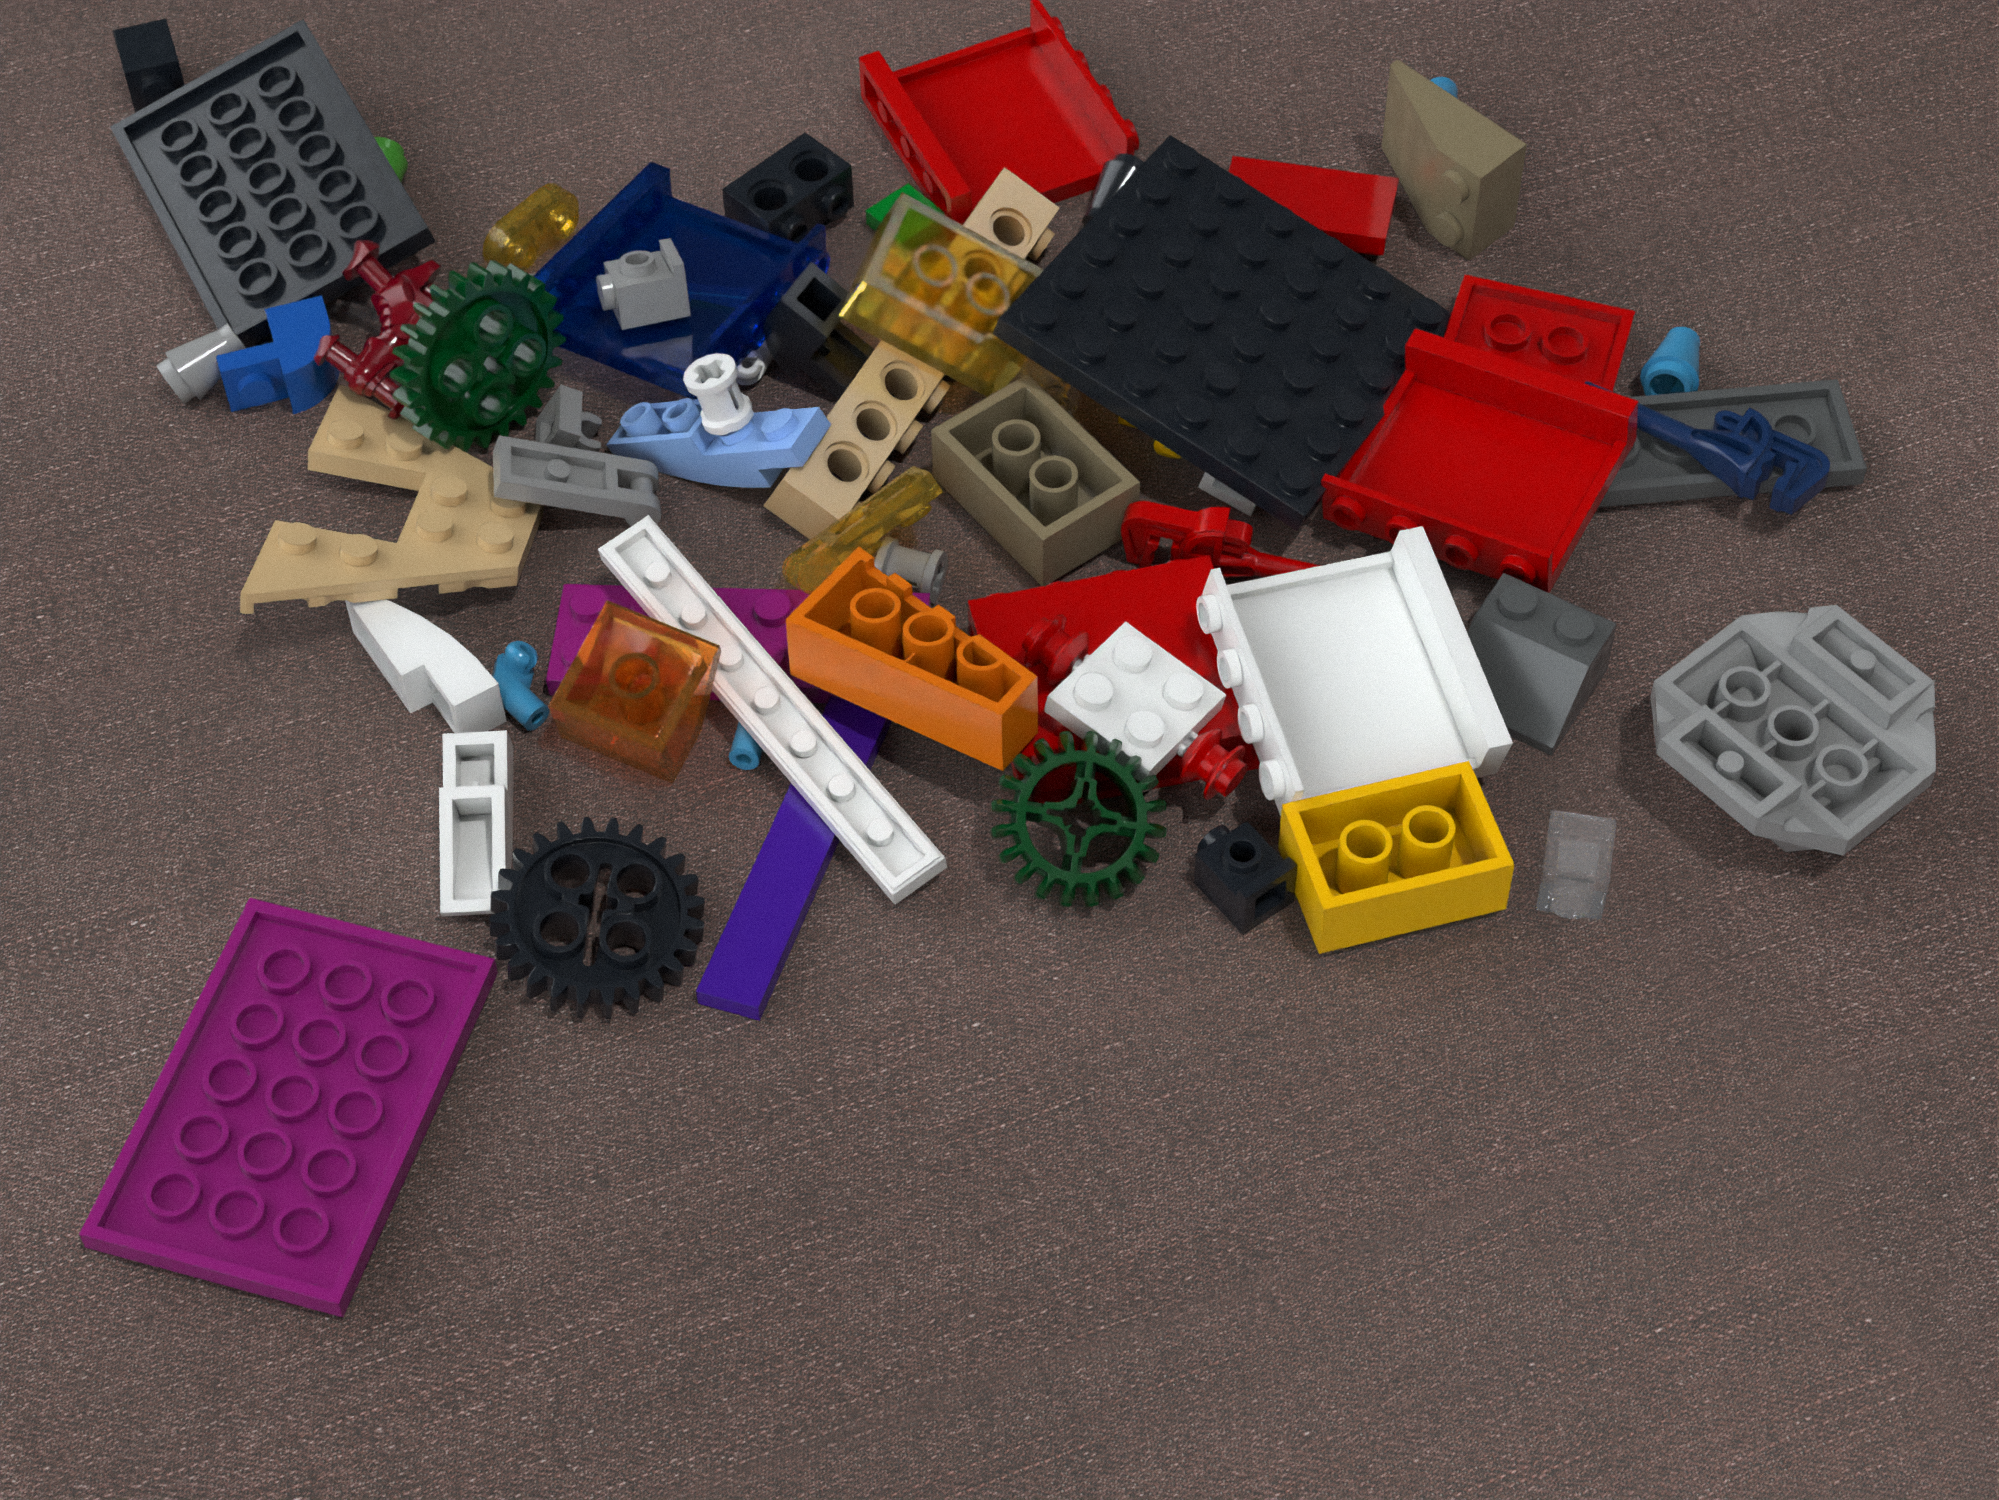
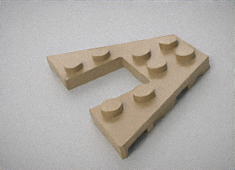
M339 385L308 450V470L419 491L397 543L373 539L363 534L352 535L315 528L305 523H289L275 520L241 591L240 613L253 614L255 603L292 599L306 600L309 608L325 606L337 600L357 603L395 599L398 596V588L438 584L439 594L461 592L472 587L490 589L517 586L543 517L544 505L494 497L492 466L463 452L454 445L449 450L443 448L412 428L413 424L400 416L398 419L393 420L388 417L390 410L364 396L355 394L346 386Z

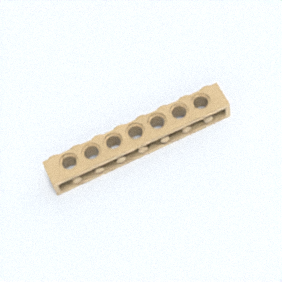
M1005 167L827 415L826 418L831 426L803 467H790L763 505L765 508L821 548L825 546L836 530L845 536L849 534L867 508L858 499L865 489L875 495L895 468V465L888 461L887 457L893 449H896L901 454L907 450L923 427L921 423L914 419L921 408L929 414L932 413L951 386L942 380L945 373L949 369L958 375L976 350L977 346L969 341L974 331H977L982 336L988 332L1004 309L995 302L999 295L1003 293L1010 299L1030 270L1021 264L1026 256H1029L1036 261L1055 235L1047 226L1059 210L1057 205ZM860 432L866 434L870 439L863 436ZM831 472L837 474L843 481L834 477Z

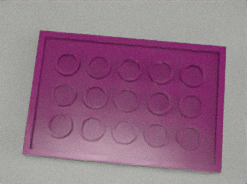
M249 898L79 1233L84 1247L344 1317L498 975L495 959Z

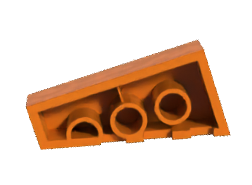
M860 546L786 618L790 675L1001 771H1004L1038 733L1037 676L980 634L972 637L967 635L956 626V616L939 604L933 608L926 605L913 595L912 584L896 573L887 576L874 565V557Z

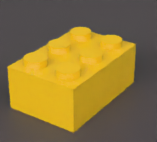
M1469 761L1282 804L1278 851L1283 859L1290 857L1297 864L1295 894L1319 954L1497 912L1507 908L1515 864Z

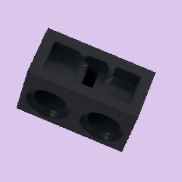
M804 132L722 189L726 230L769 262L774 263L789 251L799 248L809 237L823 227L843 217L854 206L852 165Z

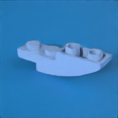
M684 398L678 401L642 402L634 405L623 414L620 419V427L606 445L612 454L650 461L657 466L658 472L686 480L728 487L771 488L784 468L803 467L831 424L820 407L782 408L777 411L755 412L750 422L742 429L726 435H712L706 432L703 427L700 415L702 408L699 400Z

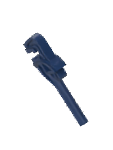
M1586 381V382H1585L1586 384H1589V385H1592V386H1595V387H1598V388L1607 390V389H1605V388H1603V387H1601V386H1598V385H1596V384H1594V383H1591V382H1589V381ZM1638 403V430L1685 450L1713 475L1727 484L1740 498L1744 496L1754 500L1759 493L1761 482L1768 480L1772 475L1773 466L1784 470L1783 476L1777 479L1773 487L1769 508L1777 512L1783 511L1792 515L1821 492L1826 485L1830 469L1828 457L1819 449L1773 430L1768 420L1761 413L1750 407L1743 416L1728 410L1719 411L1715 415L1713 430L1693 428Z

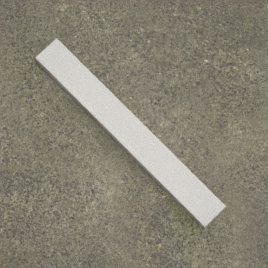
M649 515L598 548L603 563L895 905L947 868L946 859Z

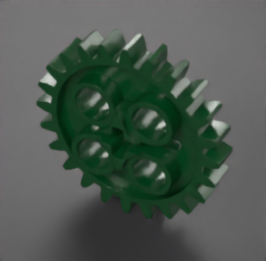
M490 260L486 269L475 262H471L466 278L454 270L450 271L448 278L449 288L445 291L432 284L430 286V294L433 302L428 307L416 302L413 305L416 314L420 317L417 324L401 325L400 329L410 337L408 344L395 347L392 351L393 354L404 360L403 365L390 372V377L402 384L392 394L393 399L404 405L400 415L413 424L412 428L448 450L454 445L463 452H468L472 442L486 449L489 447L492 433L497 436H509V423L512 420L524 427L527 424L524 409L528 405L535 408H541L543 405L537 395L540 387L553 388L555 382L546 376L548 368L560 366L563 362L562 359L552 354V349L566 342L565 336L553 330L564 320L562 314L552 309L557 302V298L544 290L546 286L544 282L514 264L510 263L505 267L496 260Z

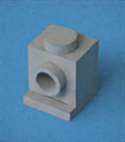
M671 238L659 240L660 251H632L624 254L620 259L604 262L605 274L596 276L602 308L604 311L613 310L622 330L691 316L684 263Z

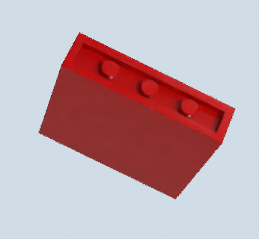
M1030 0L1029 27L894 72L879 50L859 57L860 88L863 102L924 196L945 212V229L952 239L1004 167L1051 202L1057 203L1095 190L1103 164L1106 161L1113 160L1117 154L1121 153L1134 156V152L1139 149V138L1131 120L1121 117L1114 107L1113 98L1107 86L1097 83L1090 73L1089 65L1083 52L1073 49L1066 39L1064 28L1058 17H1051L1040 0Z
M1415 328L1405 344L1406 370L1383 405L1384 416L1339 478L1325 473L1321 479V486L1326 488L1322 497L1323 519L1332 521L1343 529L1357 530L1389 541L1393 545L1399 531L1423 526L1437 559L1446 561L1457 569H1469L1497 580L1505 573L1550 593L1636 441L1638 400Z
M1210 555L1191 559H1175L1165 564L1127 571L1116 570L1106 575L1069 582L1058 581L1042 587L1010 593H994L983 598L968 600L969 636L972 637L980 634L1025 668L1027 667L1024 665V658L1027 651L1022 648L1023 641L1033 625L1043 617L1050 621L1059 614L1066 616L1067 621L1064 632L1071 637L1083 630L1088 632V655H1091L1123 623H1129L1226 694L1222 709L1197 734L1200 735L1217 728L1221 729L1223 734L1220 745L1227 751L1243 745L1246 751L1242 762L1248 765L1247 771L1259 769L1260 761L1253 743L1247 744L1244 741L1239 729V705L1232 688H1225L1220 680L1217 668L1218 650L1212 634H1205L1197 617V598L1202 596L1210 570L1214 569ZM1042 662L1033 668H1027L1037 676L1038 733L1020 752L1027 756L1035 765L1040 763L1033 747L1037 740L1045 739L1055 755L1059 753L1058 735L1061 732L1070 731L1044 711L1047 696L1062 682L1050 685L1046 681L1049 667ZM1070 731L1074 739L1075 750H1081L1083 739ZM1176 754L1156 774L1159 783L1152 789L1183 783L1180 780L1181 756ZM1011 762L1013 777L1022 781L1024 776ZM1076 766L1060 768L1044 775L1033 788L1028 801L1037 803L1064 801L1068 796L1071 782L1074 781ZM1096 771L1094 780H1097L1096 793L1098 800L1122 795L1118 787L1109 778ZM1196 777L1190 780L1189 782L1198 781L1201 779ZM1082 797L1077 801V804L1081 803Z

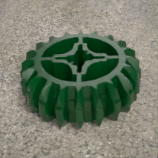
M1064 731L1058 735V754L1054 755L1049 743L1042 738L1033 744L1034 753L1040 762L1039 764L1035 765L1027 756L1021 753L1012 760L1015 768L1024 776L1022 781L1005 774L999 778L998 786L1014 796L1012 801L998 799L991 802L990 811L1000 815H1009V824H999L992 827L990 834L993 839L1012 837L1014 846L999 853L998 859L1004 864L1012 861L1017 856L1021 857L1026 865L1019 869L1013 877V880L1018 885L1029 880L1033 873L1041 877L1034 892L1036 898L1040 900L1045 899L1051 892L1053 884L1061 886L1058 897L1059 905L1061 907H1070L1075 898L1076 888H1082L1083 900L1086 906L1094 907L1099 904V884H1103L1107 894L1115 900L1124 895L1123 887L1117 877L1120 873L1135 885L1140 884L1144 880L1145 876L1142 870L1133 861L1135 858H1138L1146 863L1153 864L1157 862L1159 853L1154 848L1143 844L1145 837L1161 839L1166 836L1167 832L1166 827L1160 824L1147 823V815L1158 814L1165 811L1167 807L1165 800L1157 799L1145 802L1143 792L1158 785L1159 781L1156 775H1150L1140 782H1136L1131 773L1141 766V757L1137 755L1132 756L1124 766L1115 761L1122 750V742L1120 740L1113 739L1107 746L1104 755L1096 753L1098 744L1096 732L1088 731L1082 740L1081 750H1075L1071 732ZM1076 766L1074 781L1071 782L1068 796L1064 801H1045L1044 803L1028 801L1033 788L1044 775L1060 768ZM1096 771L1109 778L1118 787L1126 801L1129 817L1107 810L1100 804L1096 793L1097 780H1094ZM1082 797L1081 804L1089 808L1085 814L1092 812L1094 821L1102 823L1085 828L1081 831L1079 839L1075 840L1076 835L1068 831L1071 825L1064 826L1062 817L1048 814L1058 815L1059 813L1069 812L1075 808L1077 801ZM1026 821L1035 822L1036 825L1047 827L1057 834L1061 848V869L1049 863L1036 850L1029 837ZM1117 835L1127 837L1122 851L1107 867L1096 872L1080 873L1082 859L1086 857L1089 842L1095 836L1111 837Z

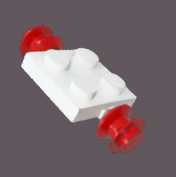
M1063 614L1055 616L1050 621L1043 617L1033 625L1022 644V648L1027 651L1024 665L1027 668H1033L1042 662L1049 667L1046 681L1050 685L1062 682L1047 696L1044 708L1047 714L1081 739L1084 738L1088 731L1096 732L1098 736L1096 750L1103 755L1113 739L1120 740L1122 742V750L1115 761L1124 766L1132 756L1137 755L1141 757V766L1131 773L1139 782L1147 776L1156 775L1178 754L1182 757L1180 780L1183 783H1187L1198 777L1206 784L1203 797L1206 800L1213 798L1218 792L1227 797L1238 786L1248 769V765L1242 762L1246 748L1240 745L1231 751H1227L1220 745L1223 731L1219 728L1200 735L1197 734L1222 709L1226 698L1224 692L1127 622L1123 623L1091 655H1088V632L1083 630L1072 637L1064 632L1067 619Z

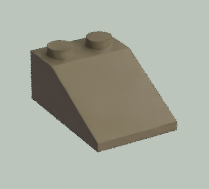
M1397 59L1390 64L1382 149L1426 231L1441 244L1452 248L1470 261L1515 226L1527 144Z

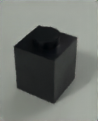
M166 18L112 31L135 113L185 85Z

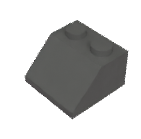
M1503 573L1474 615L1467 633L1510 737L1552 756L1608 669L1617 623Z

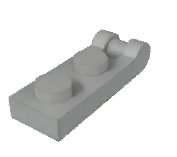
M499 435L493 449L494 497L625 518L630 526H633L648 515L656 524L661 520L660 500L654 494L659 488L658 468L654 463L642 459Z

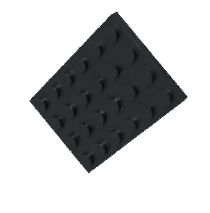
M304 19L110 126L216 327L219 329L228 323L246 348L271 335L265 309L321 295L324 304H327L364 283L365 280L361 276L347 281L342 274L352 259L354 244L357 240H370L379 244L377 260L386 270L436 242Z

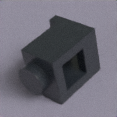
M1247 821L1232 831L1225 825L1217 826L1202 838L1195 855L1194 884L1243 935L1294 902L1297 864L1290 857L1283 859Z

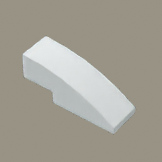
M387 599L357 603L345 601L353 633L410 713L433 703L454 733L485 732L507 722L498 682L481 662L450 634L422 616Z
M507 730L442 734L443 787L439 788L440 914L442 917L495 914L490 911L491 892L500 890L498 888V872L500 868L511 869L513 744Z

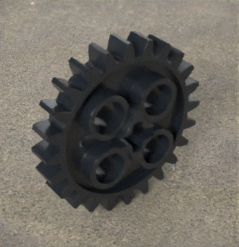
M584 817L581 833L572 834L562 821L558 822L557 840L553 842L538 832L534 833L533 854L516 848L513 851L512 867L514 870L500 868L498 872V888L500 890L492 891L490 896V911L495 913L490 916V936L498 938L495 940L496 959H511L508 962V979L515 981L529 976L527 980V997L529 999L537 997L545 990L551 992L550 1010L553 1012L561 1008L567 999L575 1001L577 1018L583 1019L586 1015L590 1003L599 1004L605 1019H611L614 1002L623 1001L633 1014L638 1013L640 994L643 992L656 1002H661L664 993L663 980L680 986L683 982L684 973L682 964L695 965L698 949L695 943L703 941L705 922L699 919L703 918L705 900L703 897L695 896L699 880L697 874L682 875L686 858L684 854H676L665 859L667 842L665 837L661 836L649 845H646L642 842L643 825H636L627 836L619 834L618 820L614 817L610 819L604 832H596L590 817ZM607 868L612 873L607 888L606 910L602 915L596 962L592 966H586L583 960L588 945L589 923L594 912L598 875L601 869ZM564 879H575L583 883V885L576 888H565L559 886L557 882ZM629 888H638L646 891L648 895L641 898H632L623 894L622 891ZM553 936H564L570 938L573 942L565 946H554L545 940ZM619 945H629L635 947L639 952L631 956H622L614 953L611 949Z

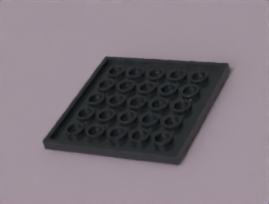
M1169 135L999 317L992 335L1298 531L1322 500L1326 488L1321 486V479L1324 474L1339 478L1384 416L1383 405L1406 370L1405 344L1414 329H1420L1444 337L1452 313L1434 300L1427 298L1400 281L1385 269L1378 267L1351 250L1336 238L1329 236L1302 219L1287 207L1280 205L1253 188L1238 176L1231 174L1204 157L1194 148Z

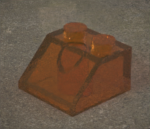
M607 600L548 705L561 738L673 784L702 730L721 655L720 645Z

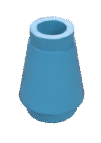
M1675 327L1667 333L1641 370L1640 380L1646 396L1694 392L1698 390L1700 338L1695 331L1687 327Z

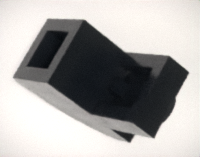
M810 262L768 314L764 322L763 334L770 354L787 375L793 379L799 370L802 369L839 399L874 349L840 322L857 299L812 262Z

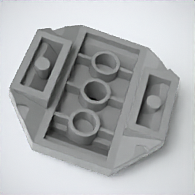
M1838 605L1811 607L1808 613L1776 611L1741 615L1657 678L1653 683L1650 697L1656 754L1749 832L1756 836L1769 838L1785 852L1816 849L1844 856L1932 784L1936 772V740L1933 716L1935 708L1934 681Z

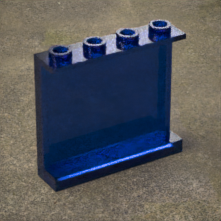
M650 162L566 243L534 277L546 284L544 290L557 298V302L552 309L564 316V320L560 325L553 329L566 337V342L558 347L687 398L698 399L697 396L689 393L683 381L684 372L689 365L706 355L719 353L732 357L738 367L752 351H756L762 346L765 341L763 326L766 317L810 262L827 274L830 266V255L826 252V228L824 225L818 223L797 244L672 197L670 168ZM671 238L684 263L691 316L622 330L613 310L604 311L602 308L596 276L605 274L604 262L620 259L624 254L632 251H660L659 240Z

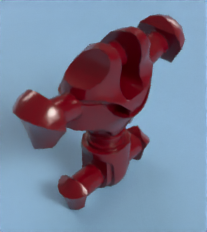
M357 240L354 244L352 259L342 274L347 281L361 276L375 291L371 296V302L379 316L381 332L377 337L371 336L366 340L359 355L339 342L340 336L338 334L322 336L313 358L318 366L327 361L344 374L343 379L348 382V387L355 394L360 396L366 395L369 398L374 396L392 409L388 417L395 420L401 416L400 412L404 405L393 399L392 394L400 386L390 379V372L403 365L404 360L393 354L392 351L395 347L408 344L410 339L400 329L401 325H416L420 319L413 308L415 302L427 307L433 302L430 286L433 284L442 266L435 260H430L416 268L399 272L393 277L377 260L379 244L370 240Z

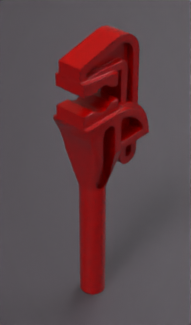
M1136 501L1127 506L1120 531L1127 562L1139 564V568L1152 565L1161 537L1173 540L1170 561L1210 555L1214 569L1220 568L1224 578L1244 576L1264 578L1322 566L1262 553L1252 548L1250 545L1254 533L1253 527L1248 523L1229 519L1231 508L1209 507L1196 512L1150 501Z

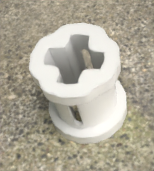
M719 353L697 359L689 365L683 377L689 393L697 396L702 408L700 415L703 427L706 432L712 435H726L730 432L738 431L747 425L754 415L749 397L741 393L736 382L738 375L736 363L732 357Z

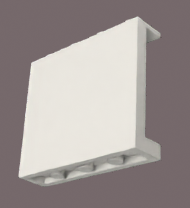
M1423 526L1399 531L1390 552L1230 585H1226L1220 568L1210 570L1202 596H1199L1196 602L1198 621L1205 634H1212L1218 650L1217 668L1220 680L1225 688H1232L1239 705L1238 725L1241 735L1247 744L1253 743L1260 761L1259 780L1262 791L1268 800H1275L1280 816L1282 804L1461 762H1470L1476 778L1498 772L1513 742Z

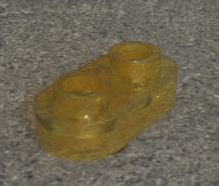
M548 183L540 187L493 225L484 240L482 248L484 261L489 264L490 260H496L505 267L511 263L524 271L530 268L538 257L561 239L567 238L575 230L579 221V202L577 197L556 183Z

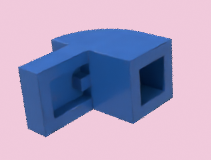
M322 295L265 309L273 342L216 356L231 412L289 398L293 414H297L317 405L333 390L338 381L340 371L327 361L318 366L313 358L318 349L320 338L325 335L333 336Z

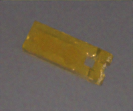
M912 466L792 552L785 559L782 566V574L785 580L793 587L810 595L858 546L872 555L883 544L880 538L899 524L902 528L908 527L925 517L932 509L929 502L942 494L943 491L929 471Z

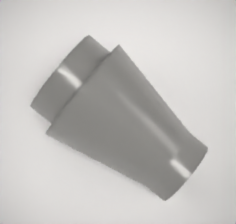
M227 323L216 331L166 351L167 358L156 366L173 391L185 404L195 396L201 400L222 378L216 359L217 355L246 349V347Z

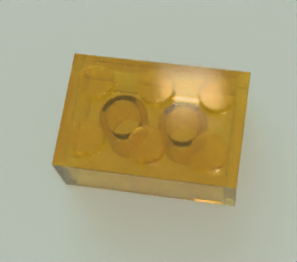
M902 192L877 227L838 317L988 397L1006 387L1023 367L1026 359L1025 355L992 335L997 321L1040 275L1043 269Z

